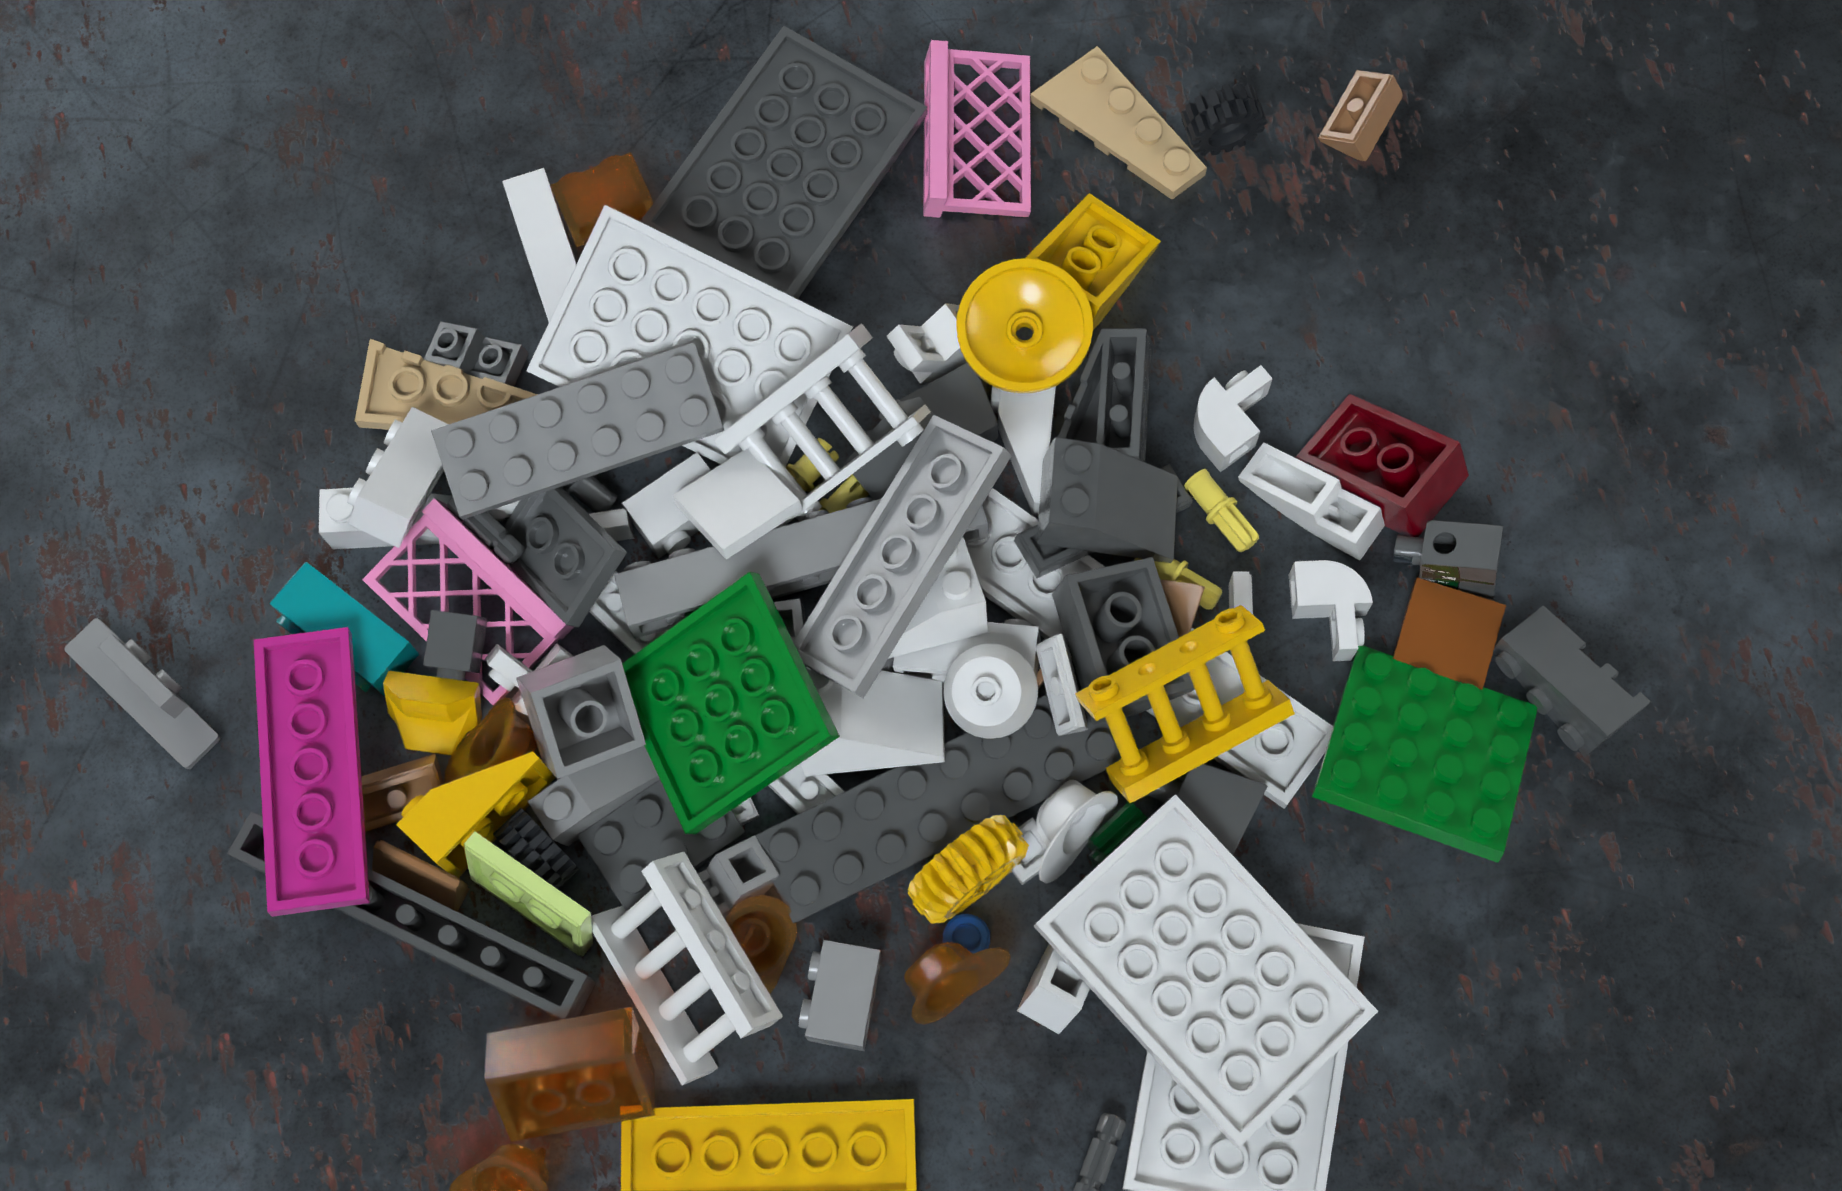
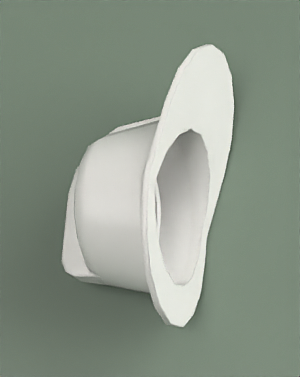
M1069 780L1045 800L1039 808L1036 819L1037 832L1047 847L1039 869L1041 881L1047 884L1060 877L1088 843L1089 838L1111 818L1118 804L1115 793L1104 791L1095 794L1078 781Z

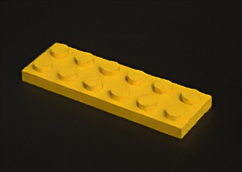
M914 1099L621 1109V1191H917Z

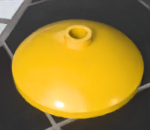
M1038 259L1008 260L984 271L966 290L957 313V338L960 350L968 365L988 384L1012 393L1041 392L1064 382L1082 364L1092 340V310L1088 298L1078 282L1058 266ZM1027 327L1031 329L1033 336L1028 340L1019 339L1016 333L1020 328Z

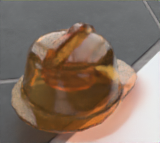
M504 697L499 700L486 717L459 743L448 761L445 770V784L532 751L534 752L537 743L532 727L526 720L515 713V704L512 699Z
M758 895L748 897L735 905L724 919L767 991L771 994L778 983L793 948L797 927L796 923L793 924L789 913L792 911L788 905L777 897Z
M952 942L937 944L927 950L904 975L905 982L916 1000L912 1007L911 1015L914 1021L925 1025L936 1022L948 1015L967 997L989 984L1005 970L1011 958L1008 950L997 947L973 954L959 943Z
M512 1143L499 1146L485 1160L461 1173L451 1183L449 1191H549L547 1187L549 1171L544 1162L546 1150L543 1147L531 1150L525 1146Z

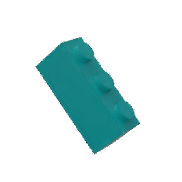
M307 562L302 565L269 603L281 615L276 622L290 634L348 627L352 633L355 685L365 693L372 686L384 696L383 682L388 671L404 673L419 655L418 651L408 640Z

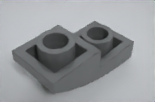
M441 321L424 360L442 366L447 364L481 379L486 377L515 386L529 352L522 345L484 337L475 328Z

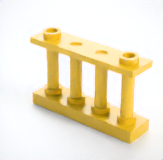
M1239 605L1220 612L1215 619L1108 676H1102L1093 680L1088 687L1075 693L1078 702L1096 721L1104 717L1121 756L1119 761L1106 767V771L1111 783L1129 803L1140 799L1295 714L1290 699L1269 680L1262 683L1247 640L1264 632L1265 629L1263 623L1244 606ZM1230 650L1245 691L1243 694L1221 705L1206 662ZM1188 672L1204 713L1197 719L1180 727L1164 685ZM1147 694L1162 732V737L1138 749L1122 707Z

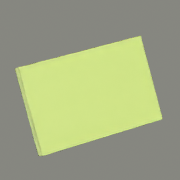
M474 831L464 843L471 880L578 956H584L593 944L591 912Z

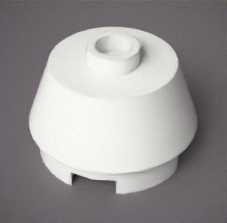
M1000 644L974 646L959 655L947 672L944 681L946 708L955 723L964 731L974 736L987 739L1008 736L1019 730L1029 720L1036 707L1038 685L1035 673L1021 654L1007 646Z

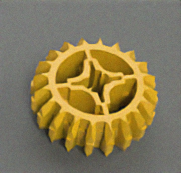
M993 815L990 818H985L980 824L974 825L970 830L948 844L940 853L934 855L935 857L925 864L923 869L914 876V879L909 884L907 893L913 900L914 907L922 916L925 915L931 924L944 923L946 920L952 919L959 912H963L967 907L987 894L994 886L1001 883L1000 881L1010 874L1021 863V860L1025 858L1029 845L1022 837L1023 833L1005 815Z

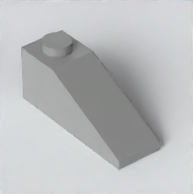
M645 746L564 776L527 802L552 840L569 846L579 839L577 835L650 787L660 778Z

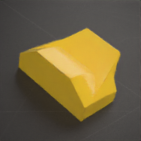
M388 671L384 679L383 687L388 714L398 727L405 749L453 755L465 735L478 727L481 721L480 686L477 682Z

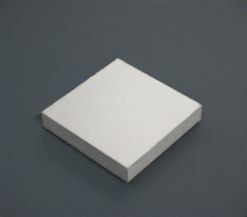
M748 449L742 450L673 495L676 506L726 560L802 511L800 500L765 464L757 461Z

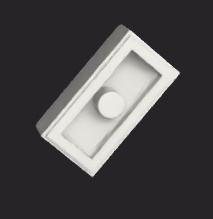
M1058 634L1037 644L1035 648L1056 733L1058 736L1082 732L1089 728L1084 707L1078 702L1075 693L1079 692V687L1068 643L1063 634Z

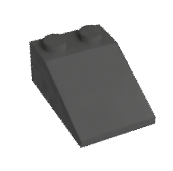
M1055 437L1042 463L1037 543L1139 559L1153 557L1154 561L1172 563L1174 560L1178 476L1102 444Z

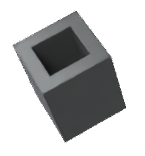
M431 610L423 666L436 667V677L465 680L466 672L480 673L488 619L475 615Z

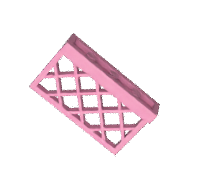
M931 40L924 61V105L927 106L928 114L924 120L923 216L940 218L943 211L1029 217L1031 212L1030 56L948 49V41ZM954 64L970 65L980 76L966 86L954 74ZM1000 68L1019 69V82L1008 89L994 73ZM985 81L1001 95L989 107L973 93ZM954 88L959 92V93H958L957 95H955V96H954ZM1018 92H1019V99L1015 96V94L1018 93ZM964 98L980 113L967 125L954 113V107ZM1006 102L1019 113V121L1010 128L994 114ZM985 119L1001 134L989 146L972 131ZM954 127L959 131V132L956 133L955 135H954ZM1018 130H1019V138L1015 135V133H1016ZM964 137L980 152L967 164L954 152V145ZM1005 141H1008L1020 153V159L1011 167H1008L993 152ZM985 158L1001 173L989 185L972 170ZM954 166L959 170L956 174H954ZM1018 169H1020V178L1015 174ZM964 176L980 191L973 199L953 198V185ZM1008 180L1020 192V203L1004 202L994 190L1004 181Z
M435 498L421 511L424 515L409 530L399 548L394 546L362 579L425 641H427L429 624H424L417 618V598L440 597L441 611L449 612V597L473 596V615L481 617V595H499L505 601V621L487 622L486 628L506 627V651L516 659H524L522 663L529 669L559 639L563 640L574 628V626L566 625L530 586L493 552L494 549L488 548L463 524L464 520L461 521L447 508L446 503ZM427 529L439 538L440 559H416V540ZM448 548L459 558H448ZM406 551L408 552V560H398ZM448 564H466L472 570L473 590L448 591ZM416 565H440V591L416 592ZM392 566H408V592L391 593L379 580ZM480 578L491 589L480 590ZM398 598H408V608ZM513 610L525 621H513ZM531 626L544 639L531 653H514L513 627ZM482 654V660H486L485 658L488 654ZM482 661L480 673H465L467 681L479 683L480 693L493 706H497L510 692L501 685L494 691L482 680Z

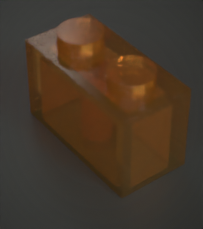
M631 152L622 156H610L604 159L598 166L583 172L568 173L558 182L550 185L576 247L587 243L604 205L637 221H641L653 205L649 190Z

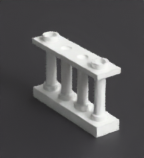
M862 323L713 440L724 454H727L737 445L743 451L748 449L757 461L765 464L800 500L802 511L783 522L784 525L795 517L800 522L805 515L818 511L822 507L818 502L821 497L895 441H898L903 447L924 430L919 423L931 412L926 405H923L908 417L863 360L866 355L861 350V347L873 337ZM837 366L844 373L847 370L850 372L893 427L891 431L875 443H873L829 387V384L832 382L827 377V374ZM803 393L809 399L814 397L858 452L859 455L841 469L796 414L795 411L798 407L793 401ZM770 419H772L776 426L780 423L825 479L824 482L808 494L805 493L762 437L765 433L760 427Z
M680 852L654 860L641 871L652 889L629 910L626 911L623 906L592 915L591 923L592 932L659 1045L681 1085H685L718 1069L709 1051L735 1030L741 1039L772 1026L783 1016L685 852ZM662 906L676 930L650 952L637 927ZM687 947L700 972L674 993L661 968ZM711 989L725 1014L702 1033L698 1034L685 1009Z

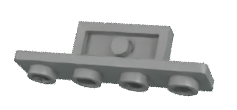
M93 619L65 646V652L184 768L191 769L220 741V735L177 694L182 689V686L163 669L156 674L146 664L151 659V656L132 639L125 644L100 619Z

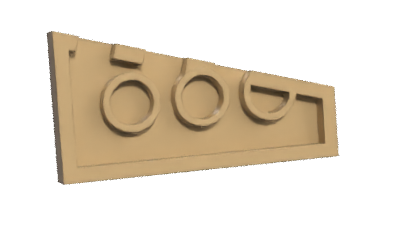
M1098 46L1030 94V102L1041 110L1046 108L1059 117V122L1073 132L1078 130L1094 141V146L1106 155L1111 153L1126 163L1129 171L1170 199H1174L1206 175L1207 167Z
M370 339L355 422L361 428L389 430L395 419L403 422L410 409L414 407L438 420L452 424L538 394L486 377L481 379L464 373L462 369L447 364L442 366L424 360L422 356L405 350L404 352H399L387 348L384 343Z

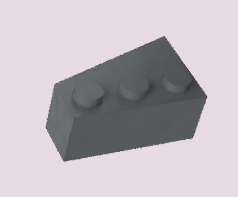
M1147 329L1100 330L1081 375V384L1072 405L1069 404L1064 415L1065 421L1059 433V438L1102 444L1145 462L1152 354Z
M1542 606L1500 639L1493 651L1496 655L1495 661L1507 677L1511 679L1516 678L1525 688L1529 703L1534 704L1538 708L1537 712L1542 715L1547 714L1559 727L1557 730L1558 735L1566 746L1573 751L1578 750L1586 757L1629 723L1651 701L1641 692L1632 697L1614 681L1619 672L1609 663H1606L1601 668L1583 652L1586 643L1549 609Z

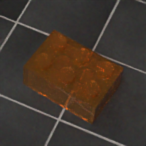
M632 1007L487 1034L485 1082L511 1142L655 1115L654 1067Z

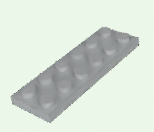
M694 342L431 430L459 517L462 520L725 431Z
M932 416L794 640V644L805 666L864 699L1012 455L1004 447L938 416Z

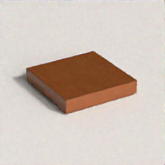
M1417 577L1412 587L1392 655L1394 656L1393 659L1418 668L1429 669L1435 674L1461 683H1469L1483 690L1506 605Z

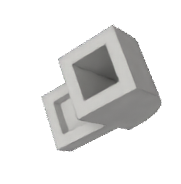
M755 835L716 854L707 869L698 873L725 920L738 914L758 900L771 888L773 880L779 877V873Z

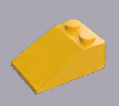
M1089 193L1026 258L1038 259L1054 264L1066 271L1078 282L1090 303L1094 330L1155 252L1161 241Z
M532 751L430 789L425 796H416L404 807L401 813L403 818L396 825L446 872L459 878L468 869L464 843L475 831L493 843L497 839L493 833L520 808L525 810L529 806L527 801L546 789L555 779V776Z

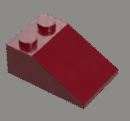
M1351 394L1345 398L1296 456V459L1339 479L1343 490L1380 507L1385 527L1410 537L1420 536L1426 528L1427 521L1434 519L1469 476L1460 442Z

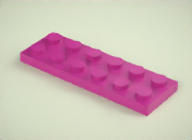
M348 627L254 639L267 912L274 917L370 903L352 633Z

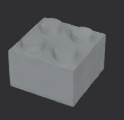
M605 645L516 678L542 762L557 779L646 745L621 659Z

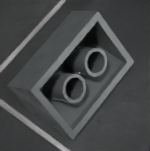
M1153 557L1066 575L1052 593L1081 690L1088 687L1093 680L1102 676H1108L1179 638ZM1188 672L1164 685L1169 700L1185 695L1195 689ZM1147 694L1122 707L1125 717L1137 715L1152 708ZM1090 715L1092 725L1106 722L1105 717L1096 721Z

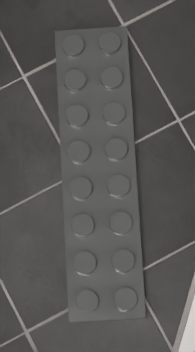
M1077 679V683H1078V687H1079V691H1080V690H1081V686H1080L1079 680ZM1046 694L1037 699L1036 707L1029 720L1019 730L1008 736L987 739L966 733L944 744L945 762L895 767L755 835L779 873V877L773 880V886L792 925L941 852L948 844L970 830L974 825L980 824L985 818H990L993 815H1005L1009 819L1045 801L1069 780H1076L1082 783L1106 771V767L1121 759L1107 722L1092 725L1090 715L1084 708L1089 729L1058 736Z

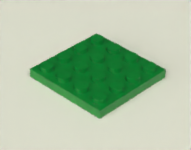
M748 572L622 663L646 742L644 746L685 834H697L840 737L758 573Z
M1358 646L1312 797L1498 863L1505 851L1538 708L1534 704L1484 687L1482 690L1472 684L1461 683L1435 674L1429 669L1406 664L1393 659L1394 656L1375 649Z

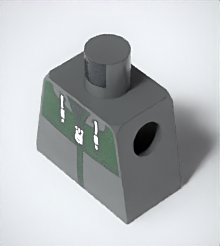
M1437 520L1427 521L1424 538L1397 535L1393 562L1420 566L1421 579L1469 594L1494 598L1503 526Z

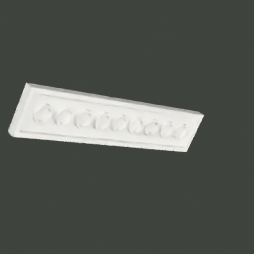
M992 488L982 504L988 522V538L966 544L982 592L985 597L1016 619L1025 620L1031 623L1032 626H1039L1040 636L1047 640L1058 634L1064 635L1052 593L1066 575L1105 566L1087 555L1037 579L1016 546L1014 539L1018 533L1038 525V519ZM1225 652L1206 662L1221 705L1243 694L1245 690L1232 655ZM1260 676L1262 683L1267 681L1265 678ZM1195 689L1192 692L1170 700L1180 727L1197 719L1204 713ZM1280 690L1290 699L1295 714L1213 759L1236 775L1267 785L1268 787L1264 795L1285 809L1325 754L1333 726ZM1152 708L1149 709V710H1146L1147 712H1149L1151 715H1153V716L1155 717Z

